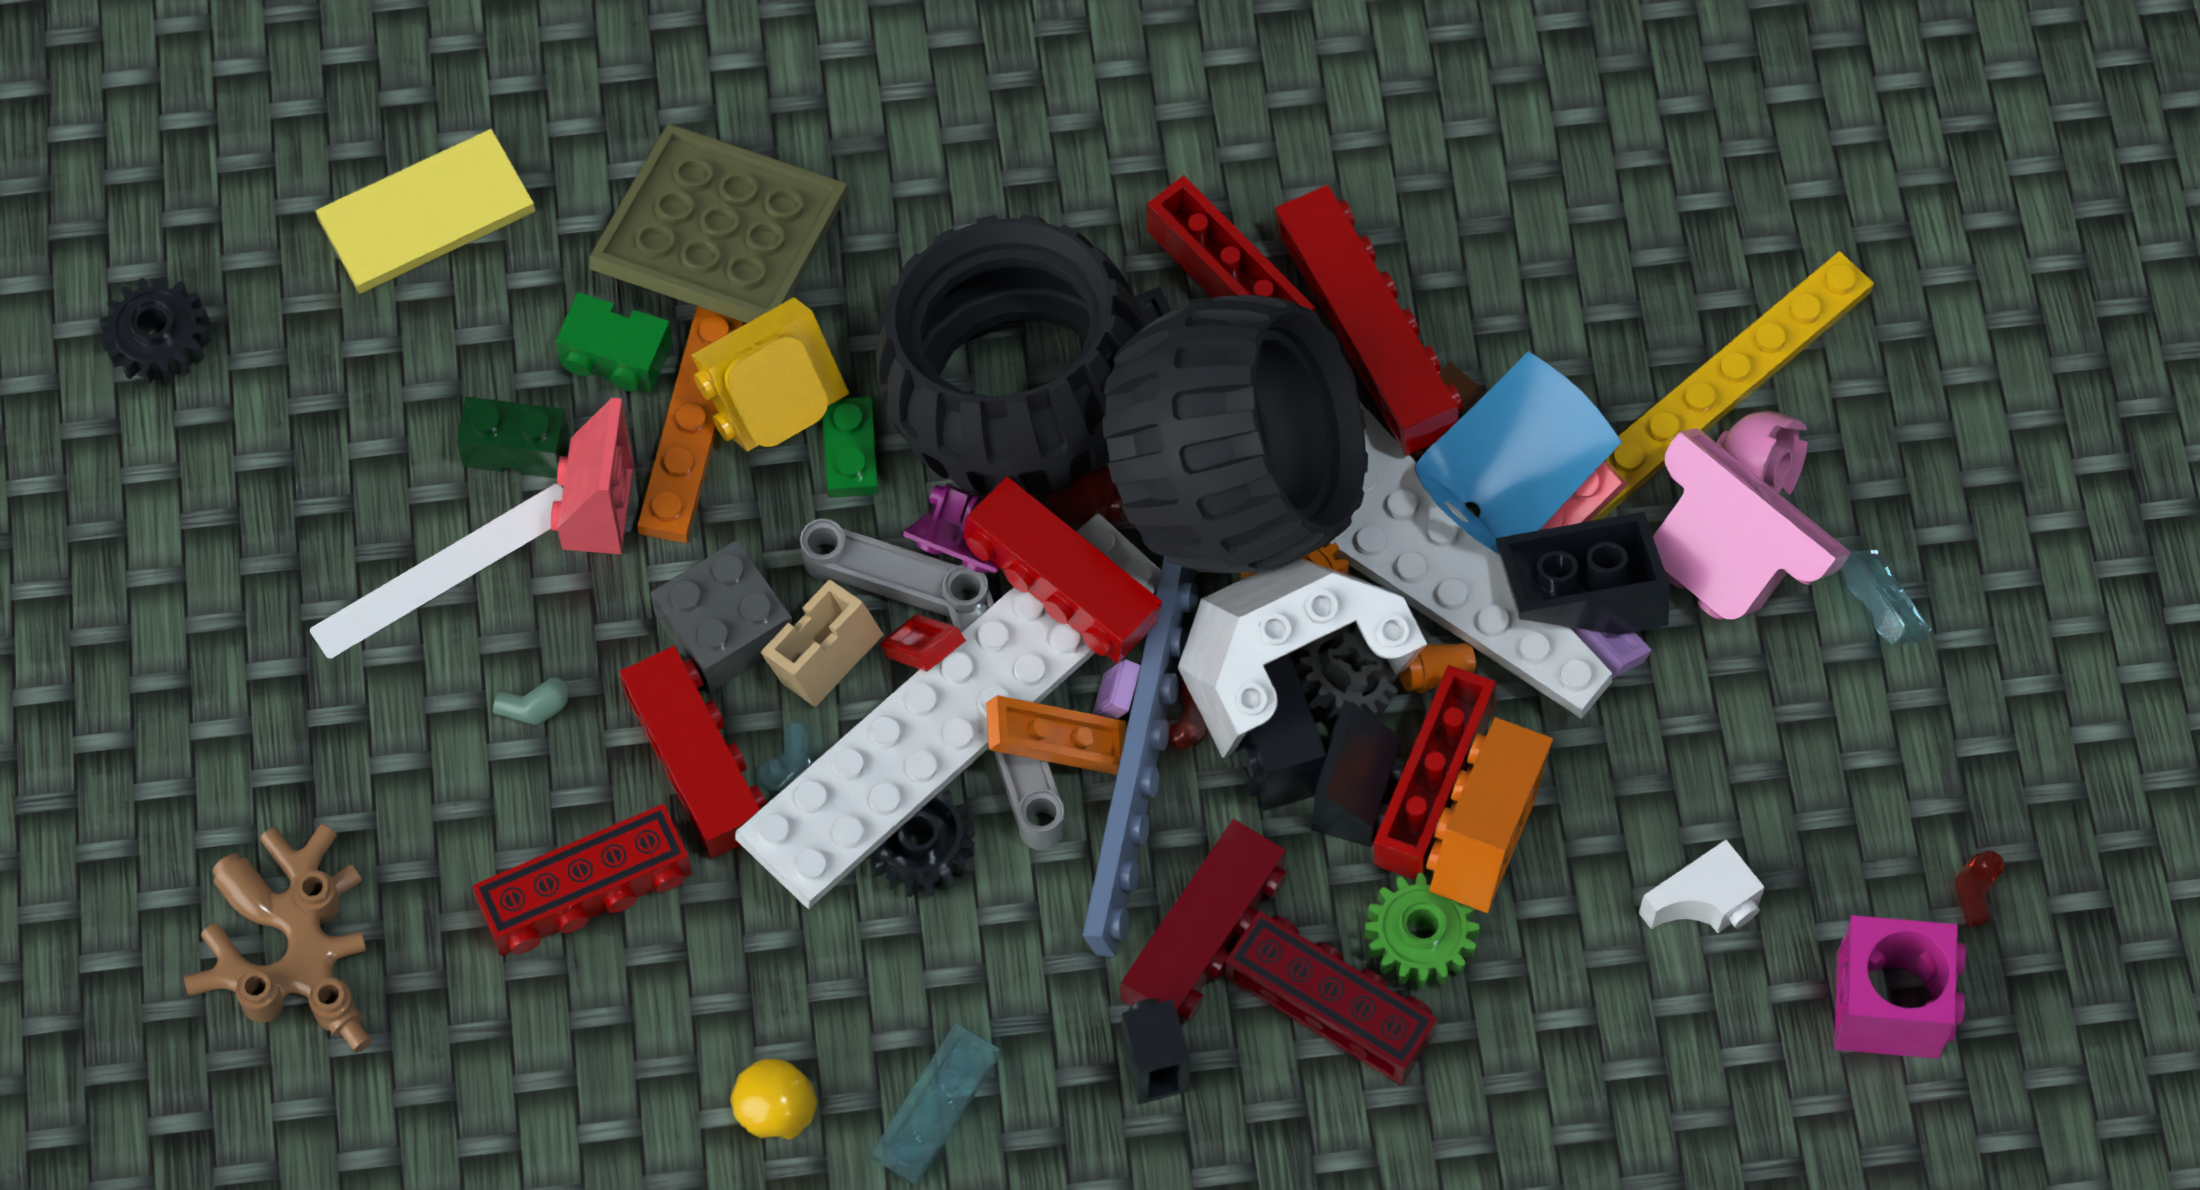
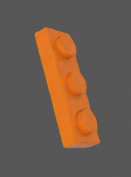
M996 695L986 702L989 750L1117 775L1127 732L1126 721Z

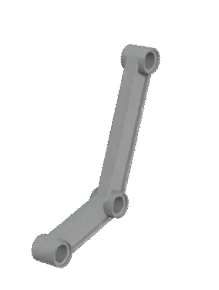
M821 518L813 520L801 532L800 545L804 569L815 579L825 581L833 579L948 616L950 624L958 627L961 633L994 605L985 574L970 570L964 565L951 564L843 529L838 523L830 519ZM823 544L835 547L834 551L825 555L813 552L814 548ZM961 590H971L978 594L975 598L966 601L959 600L954 596ZM993 751L1022 841L1030 848L1039 851L1049 850L1056 846L1062 840L1065 831L1064 806L1059 797L1048 762ZM1037 813L1049 814L1054 818L1052 823L1046 826H1036L1029 822L1030 817Z

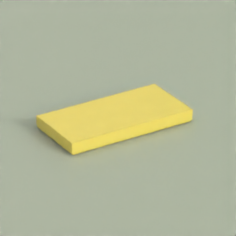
M489 129L315 211L320 224L355 288L361 294L534 213L535 207L492 129Z

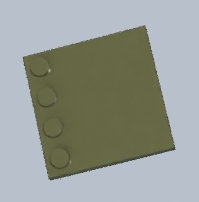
M667 124L590 255L589 269L749 323L791 299L847 197V183Z

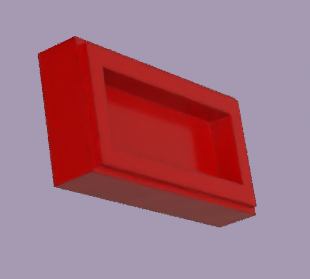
M915 614L883 639L880 647L888 659L928 672L966 642L958 627Z

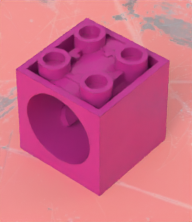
M1851 915L1837 951L1834 1050L1939 1059L1946 1042L1954 1041L1956 1024L1961 1025L1964 1016V993H1957L1956 985L1957 975H1963L1966 946L1965 943H1957V924ZM1883 968H1898L1908 971L1917 976L1926 985L1932 999L1925 1006L1919 1008L1895 1006L1884 1000L1875 991L1868 974Z

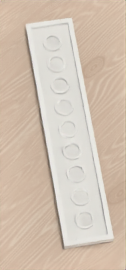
M1099 513L1077 531L1084 539L1156 596L1161 570ZM1013 587L961 633L966 642L928 672L921 669L917 671L736 831L735 840L809 910L989 748L986 702L996 695L1040 703L1095 654L1086 645L1080 633L1067 623L1061 624L1055 621L1046 612L1043 603L1028 591L1024 593Z

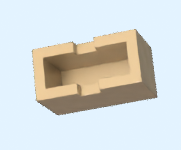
M830 579L802 607L805 615L794 626L787 623L761 651V654L780 682L814 707L829 694L884 635L865 604Z

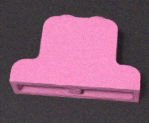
M1696 427L1679 432L1665 453L1666 467L1670 476L1684 488V493L1653 538L1668 582L1679 588L1686 587L1699 598L1698 605L1713 618L1718 620L1723 618L1737 619L1754 613L1762 608L1787 573L1799 582L1810 585L1813 581L1838 572L1852 554V552L1699 428Z

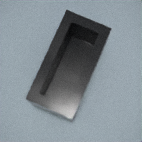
M1151 998L1134 1003L1129 1007V1011L1121 1013V1049L1137 1104L1140 1105L1189 1092L1190 1055L1173 999L1160 1002L1159 999Z

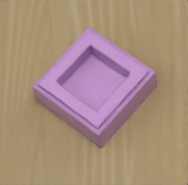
M1125 659L1103 674L1093 710L1094 715L1118 719L1129 711L1141 665Z

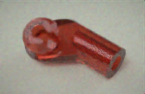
M1183 680L1179 683L1178 692L1185 710L1178 719V723L1171 725L1169 728V740L1179 750H1186L1190 745H1199L1209 732Z

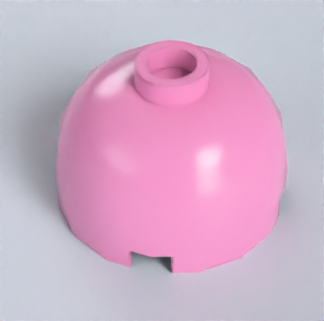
M1771 411L1756 412L1740 419L1732 426L1730 431H1724L1720 435L1717 444L1777 493L1783 487L1790 496L1803 469L1808 442L1799 439V430L1807 431L1806 424L1802 421L1781 413Z

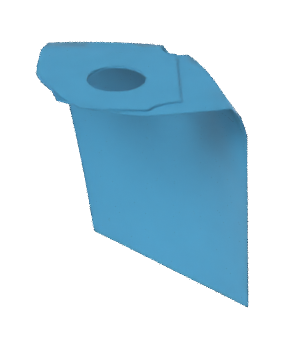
M1528 351L1462 418L1423 454L1415 464V472L1422 486L1447 516L1478 542L1499 554L1496 547V538L1540 530L1622 442L1598 408L1576 385L1545 361ZM1445 502H1448L1449 504L1454 506L1459 512H1461V514L1466 518L1467 522H1464L1459 517H1457L1447 507ZM1468 502L1477 504L1481 509V515L1479 517L1474 516L1465 504Z

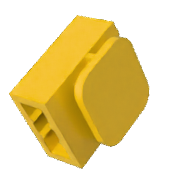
M795 297L692 354L699 372L693 375L695 383L705 399L708 401L712 399L718 413L713 415V421L725 441L728 442L733 439L747 452L759 445L772 447L782 443L818 422L824 416L827 406L849 394L812 310Z

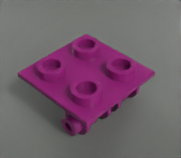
M949 483L944 487L936 484L929 499V503L935 506L907 528L903 536L917 541L916 545L926 552L932 554L946 553L963 560V565L970 570L980 573H996L1000 570L999 566L990 560L983 561L976 557L963 539L967 515L980 503L981 497L975 494L967 506L970 492Z

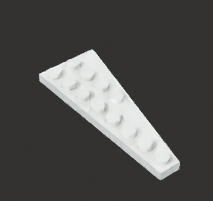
M1359 401L1365 416V448L1368 453V472L1364 475L1362 488L1364 497L1361 507L1351 517V525L1323 547L1325 548L1330 544L1336 543L1339 546L1338 558L1348 559L1350 566L1380 586L1404 597L1407 604L1466 643L1471 644L1472 647L1582 719L1612 683V672L1570 627L1519 619L1499 554L1470 536L1437 506L1422 486L1415 472V460L1410 455L1405 456L1398 442ZM1445 502L1447 507L1457 517H1459L1464 522H1467L1466 518L1461 514V512H1459L1454 506H1452L1448 502Z

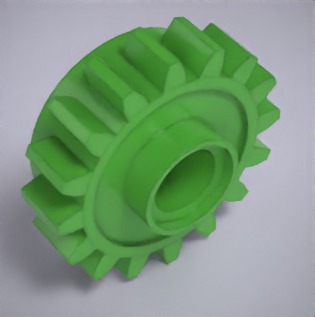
M1418 873L1415 885L1411 886L1408 885L1402 876L1398 877L1395 893L1382 887L1379 890L1378 896L1381 905H1369L1367 918L1372 922L1366 923L1364 929V938L1374 940L1369 944V957H1380L1382 960L1380 972L1385 975L1392 971L1398 976V984L1402 986L1407 980L1415 981L1419 989H1425L1427 981L1436 980L1441 986L1445 985L1448 973L1451 970L1461 975L1464 972L1466 963L1463 957H1474L1476 944L1471 940L1478 938L1479 924L1469 922L1474 917L1475 909L1466 905L1461 906L1458 902L1429 892L1431 885H1426L1424 873ZM1422 925L1431 929L1434 935L1428 938H1418L1412 935L1409 929L1413 926Z

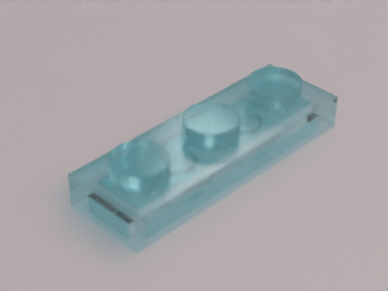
M954 1024L871 1152L872 1160L918 1185L1000 1057V1049L959 1025Z

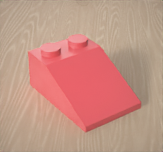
M611 398L571 437L568 456H560L557 482L559 486H563L561 501H553L551 530L558 531L562 550L622 555L635 465L622 398Z

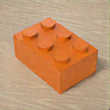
M1494 717L1487 736L1477 733L1467 760L1468 763L1474 765H1469L1466 771L1461 770L1451 799L1457 801V803L1453 802L1450 809L1444 808L1434 837L1439 839H1436L1426 865L1427 869L1434 871L1429 892L1488 914L1535 803L1553 738Z

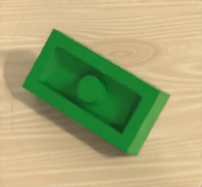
M872 397L839 399L827 406L823 416L828 498L878 495Z

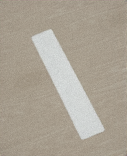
M554 484L311 627L310 633L325 656L329 659L334 658L550 530L553 501L562 500V486Z

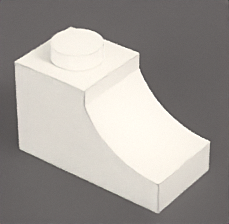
M1725 840L1643 896L1639 915L1650 929L1673 920L1692 919L1711 925L1719 933L1731 924L1735 928H1739L1753 919L1760 911L1758 906L1765 887L1729 842Z

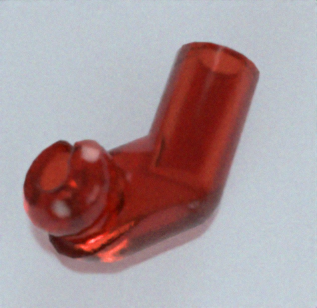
M1988 850L1982 854L1978 853L1972 856L1955 878V890L1967 927L1980 926L1992 919L1985 899V893L2004 871V861L1995 851Z

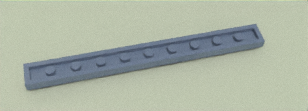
M1164 556L1156 597L1163 602L1157 624L1148 632L1082 935L1097 956L1116 957L1119 940H1124L1128 932L1129 914L1126 906L1129 892H1134L1138 885L1139 866L1136 859L1139 845L1145 844L1148 838L1149 818L1146 813L1149 798L1155 797L1158 791L1159 772L1156 767L1160 750L1164 751L1168 744L1169 726L1166 721L1170 704H1175L1178 697L1179 680L1176 675L1178 662L1188 639L1186 625L1189 613H1193L1196 610L1198 603V587L1196 584L1198 570L1169 563L1166 561V556Z

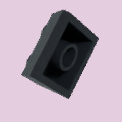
M1344 700L1318 781L1315 791L1311 830L1370 847L1375 830H1379L1390 802L1385 801L1389 785H1398L1407 757L1399 755L1401 736L1350 701Z

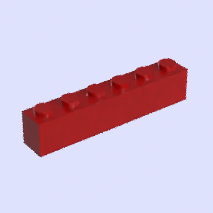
M1325 185L1275 207L1279 237L1405 456L1434 444L1459 420L1458 412L1463 410L1461 397L1453 383L1450 382L1445 385L1440 377L1441 366L1433 348L1430 345L1423 347L1417 337L1419 335V328L1409 308L1401 310L1395 300L1398 298V294L1391 276L1387 271L1382 273L1378 271L1374 264L1376 262V255L1366 235L1359 237L1354 230L1355 219L1346 200L1341 199L1337 201L1329 185Z

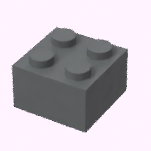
M737 540L651 592L655 617L686 660L692 659L703 685L709 693L765 660L761 651L787 623L793 626L791 615Z

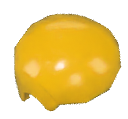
M780 1059L759 1060L741 1072L737 1077L730 1097L734 1117L740 1125L745 1127L751 1134L762 1139L765 1137H782L789 1140L797 1137L812 1122L817 1106V1098L812 1082L793 1064Z

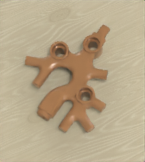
M320 824L306 846L300 850L293 849L276 827L268 829L261 835L260 841L290 880V887L283 893L273 892L247 858H240L237 853L224 857L214 866L212 870L215 875L214 884L228 903L248 920L263 926L274 927L284 932L288 939V949L279 961L270 965L250 963L241 955L220 925L214 923L203 930L201 937L216 955V965L210 970L184 976V982L188 996L218 989H228L236 992L245 1015L250 1020L258 1023H266L275 1019L283 1009L284 997L291 993L301 994L309 999V1004L317 1023L323 1029L331 1031L334 1037L343 1036L353 1051L358 1053L367 1048L372 1039L360 1025L362 1015L356 1009L348 986L343 981L334 977L333 968L334 963L338 959L367 951L362 931L344 936H330L325 934L320 927V924L331 921L338 914L341 906L340 896L362 881L360 875L351 864L331 877L325 872L318 871L323 856L337 837V833L324 824ZM322 890L318 895L309 896L314 891ZM264 989L261 994L252 995L254 991ZM330 998H338L332 1004H324L325 1001Z

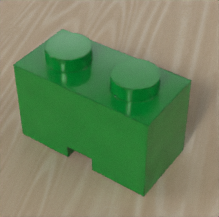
M577 292L555 341L560 364L564 365L568 371L579 376L588 377L592 374L608 379L616 387L626 391H636L639 389L652 393L673 346L670 321L636 310H632L630 316L625 317L613 313L615 309L614 303Z

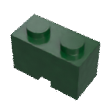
M465 397L456 442L463 467L502 472L503 468L521 470L523 475L557 479L560 456H566L570 433L564 408Z

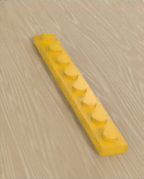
M1840 251L1837 252L1618 436L1622 443L1606 459L1628 485L1591 521L1603 519L1666 466L1665 453L1679 432L1696 427L1703 433L1708 431L1872 292L1874 282Z

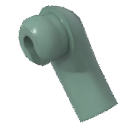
M553 677L547 679L525 696L500 689L494 701L493 713L532 725L542 724L566 706L570 694L569 687L564 680Z

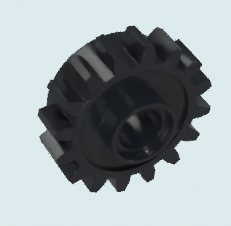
M165 277L158 279L156 287H149L147 281L142 278L139 279L138 291L132 292L125 286L120 289L124 298L120 303L108 300L106 305L111 316L100 317L99 322L104 333L100 336V340L105 352H108L107 354L114 368L122 366L127 378L131 379L135 375H139L144 378L145 384H151L153 379H164L166 382H171L172 376L181 372L188 374L190 372L189 366L193 361L204 358L201 344L210 343L211 341L208 328L206 327L210 325V320L206 308L202 306L199 295L197 293L188 295L183 282L180 281L172 289H169ZM164 328L159 333L148 334L154 329Z
M949 790L945 791L942 795L937 794L866 858L874 859L870 864L871 873L874 877L887 873L885 878L886 888L890 891L900 882L905 884L907 897L913 896L916 886H923L927 896L931 897L934 896L935 883L941 882L948 889L953 887V871L962 875L967 874L968 862L964 857L975 856V842L969 840L975 836L974 822L965 821L968 817L965 804L957 806L952 804V792ZM918 833L931 837V840L923 845H913L907 841L910 836Z

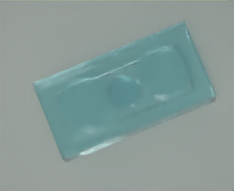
M1877 550L1851 551L1852 554L1841 569L1847 577L1846 584L1854 596L1864 602L1874 617L1873 624L1878 633L1893 645L1918 643L1931 632V629Z

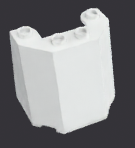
M1300 558L1276 568L1256 572L1202 598L1183 650L1178 670L1222 758L1233 754L1247 731L1268 721L1276 709V692L1263 665L1354 621L1357 622L1369 648L1376 655L1388 660L1395 675L1405 671L1427 643L1404 597L1359 578Z

